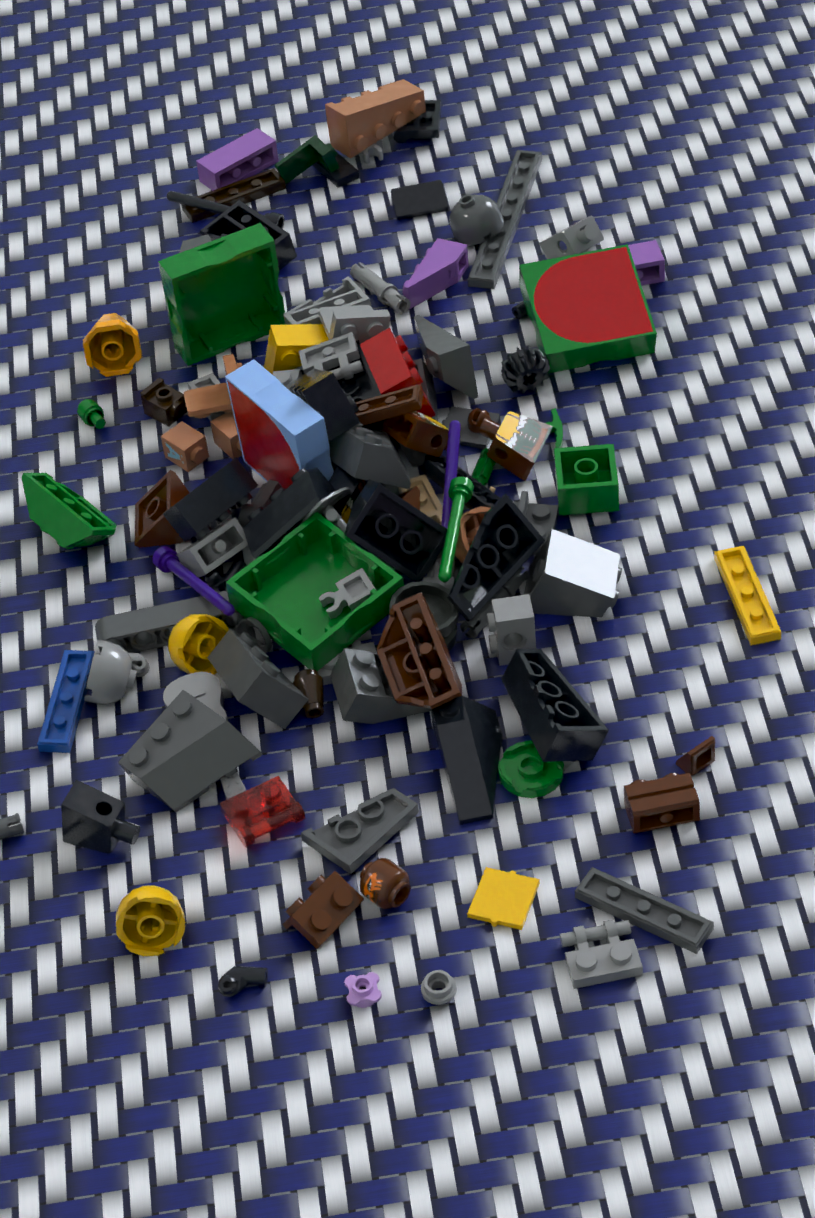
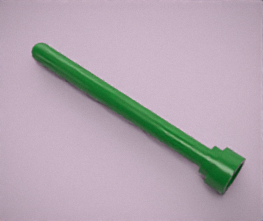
M455 477L451 480L448 494L453 502L438 574L439 580L444 583L448 582L451 578L464 504L473 495L474 485L466 477Z

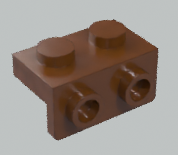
M336 871L326 879L320 875L307 888L311 895L305 901L299 897L285 911L290 917L282 925L286 929L293 925L316 949L328 939L364 900Z

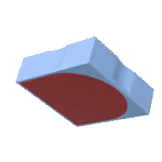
M254 359L226 375L225 379L244 462L265 481H277L285 489L293 483L291 478L303 468L306 470L318 468L329 481L334 471L330 460V447L324 417L299 396L289 391L275 376Z

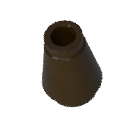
M314 669L302 670L294 676L293 684L308 699L302 707L305 716L311 719L318 718L324 714V680L318 671Z

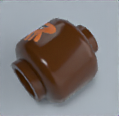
M380 858L374 862H369L360 873V892L381 909L401 906L410 894L409 875L390 859Z

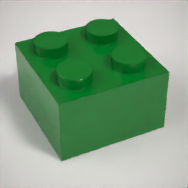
M614 444L554 448L559 515L619 511V483Z

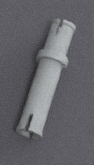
M361 262L352 266L350 275L378 297L379 302L390 306L400 315L402 311L406 313L409 310L411 304L409 299L401 295L396 286L386 283Z

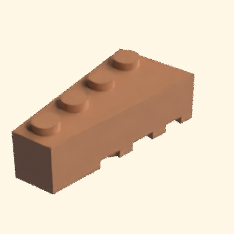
M402 79L380 86L374 92L367 90L361 92V96L355 98L349 96L342 98L339 103L330 102L325 104L330 144L337 151L349 158H353L372 144L377 143L380 139L385 138L425 113L424 90Z

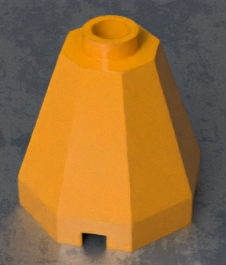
M116 313L104 314L83 339L87 365L92 369L94 367L100 370V374L105 377L129 374L136 361L138 362L142 358L138 331L127 320Z

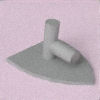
M344 487L320 500L305 516L301 524L318 512L345 533L347 524L332 506L350 493L351 490L348 487Z

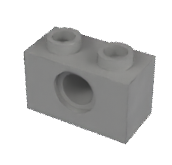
M235 517L222 523L178 553L177 557L187 569L197 577H202L248 546V542L243 528Z
M529 594L491 600L492 613H487L489 632H494V634L489 635L491 654L497 653L499 666L508 665L516 649H536L535 620Z

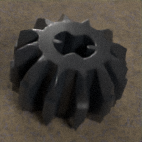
M527 345L523 350L517 347L515 353H507V359L501 362V376L513 392L520 391L524 394L529 389L534 392L535 387L544 386L543 380L550 378L549 361L538 347L532 349Z

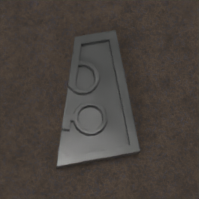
M392 788L359 804L356 811L340 817L338 814L327 819L328 824L316 830L309 828L301 832V838L307 845L349 874H352L419 813L418 804L395 788Z

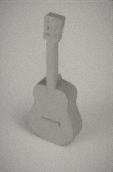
M208 672L187 674L172 681L165 688L163 700L166 708L182 690H185L228 721L224 710V696L221 684L215 675ZM237 772L229 778L226 775L220 778L227 802L231 803L247 796L246 788Z

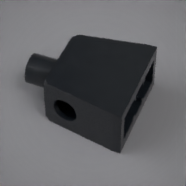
M76 780L61 804L63 842L109 854L113 852L119 840L134 845L138 839L140 826L125 821V804L121 800L81 781Z

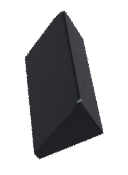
M441 180L391 189L392 206L397 220L448 210Z

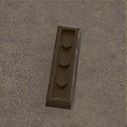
M273 168L196 197L232 206L239 200L246 204L286 189L284 179ZM181 204L182 210L192 223L217 214Z

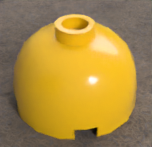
M191 614L178 621L172 628L168 639V650L172 661L178 669L188 674L211 672L214 675L218 673L207 657L228 632L229 628L222 620L207 614Z
M146 885L133 889L121 900L116 911V934L118 938L125 944L126 949L141 956H158L163 954L164 950L162 949L168 948L172 944L175 947L185 932V916L177 897L162 887Z

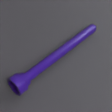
M457 420L450 422L448 432L441 525L446 529L448 528L453 502L448 494L451 480L457 477L461 424Z
M162 546L155 551L153 563L158 569L164 573L173 572L226 616L234 614L235 607L182 565L177 557L178 553L171 547Z

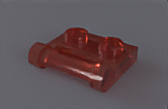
M279 776L220 803L223 815L245 847L255 843L256 838L292 821L298 823L306 819L302 806L298 801H295Z

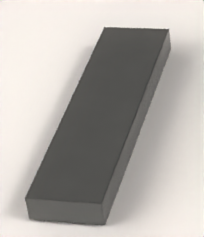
M594 867L589 870L575 890L576 899L624 921L629 920L630 924L695 954L699 952L714 930L713 921Z

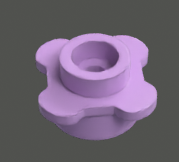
M369 972L366 975L348 976L344 981L345 986L349 989V994L346 997L347 1002L360 1008L370 1007L378 1002L382 997L381 991L377 988L379 976L374 972Z

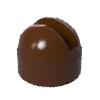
M475 408L469 413L468 428L471 432H478L485 417L491 420L488 411Z

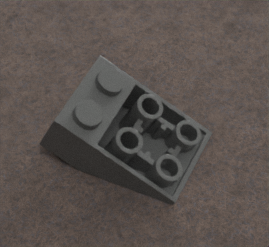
M343 649L330 674L343 721L375 724L431 711L429 708L399 704L395 701L377 652Z

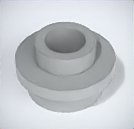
M434 970L428 973L421 984L423 998L435 1005L448 1003L454 998L457 991L455 980L443 970Z

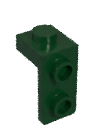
M314 135L276 163L275 167L279 175L284 179L285 184H287L317 161L331 173L339 168L335 159L338 155L330 143L324 144Z

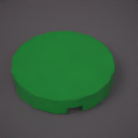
M529 740L518 742L506 749L503 753V758L501 761L499 760L498 774L501 784L508 792L519 797L536 798L551 793L560 785L564 775L563 761L543 762L533 741Z

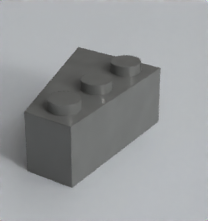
M229 629L207 657L238 702L286 729L308 701L307 697L272 663L269 656L256 646L258 644L256 639L244 631L240 635L234 630Z

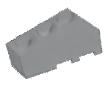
M348 276L342 280L343 285L332 291L330 287L324 290V296L313 302L311 299H308L284 313L285 325L322 324L318 315L319 308L353 305L371 306L370 298Z

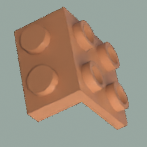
M234 354L222 356L226 375L242 366V363H236ZM227 383L191 389L183 393L189 417L205 418L214 412H233Z

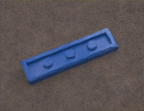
M64 650L37 743L39 752H71L85 702V695L88 691L86 687L95 651Z

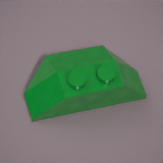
M23 473L21 479L29 517L40 526L41 531L52 536L59 546L66 549L89 546L114 535L117 525L81 495L64 484L54 481L53 477L47 473Z

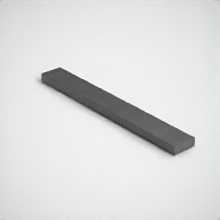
M516 151L496 203L505 220L504 225L494 237L492 233L484 237L485 242L480 245L468 277V287L495 289L541 165L542 152Z

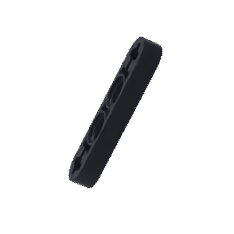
M427 454L424 459L422 472L444 489L446 457L442 455L435 457ZM458 466L457 477H466L474 485L472 498L464 505L471 510L480 506L491 508L500 497Z

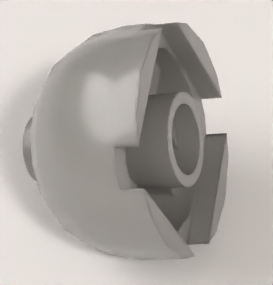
M98 640L96 646L102 647L101 653H94L86 689L92 690V696L85 695V701L107 705L123 698L127 688L133 689L137 670L131 669V657L124 648L112 642Z

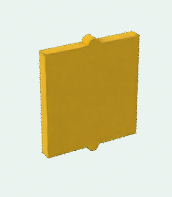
M486 867L468 910L467 917L489 922L493 927L502 925L522 930L538 890L540 879L519 875L513 870L505 872Z

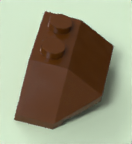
M420 592L392 605L389 613L390 618L384 627L377 647V653L395 701L399 704L434 709L462 696V684L444 638L422 593Z

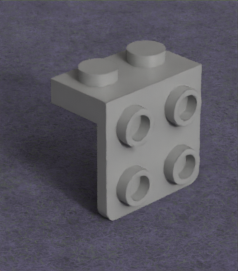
M370 305L321 307L318 312L329 340L353 332L356 341L359 340L360 344L389 328L391 318L388 309L373 310Z

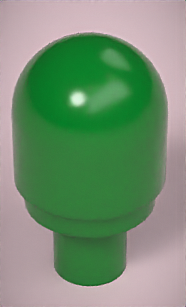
M84 399L79 403L77 413L85 424L95 426L98 429L105 426L106 421L104 420L103 409L96 401Z

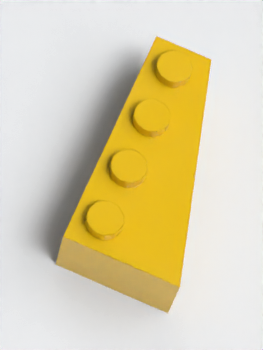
M270 325L264 368L273 375V371L294 370L302 366L299 355L300 350L329 340L323 325Z

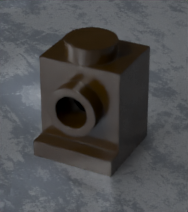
M160 377L140 392L144 414L168 427L187 413L184 394L166 385L164 379Z

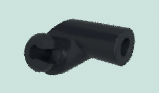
M234 966L219 979L218 990L223 996L231 997L238 994L248 985H267L268 968Z

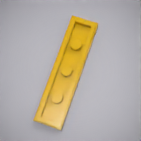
M739 546L714 551V560L750 646L780 640V627L745 547Z

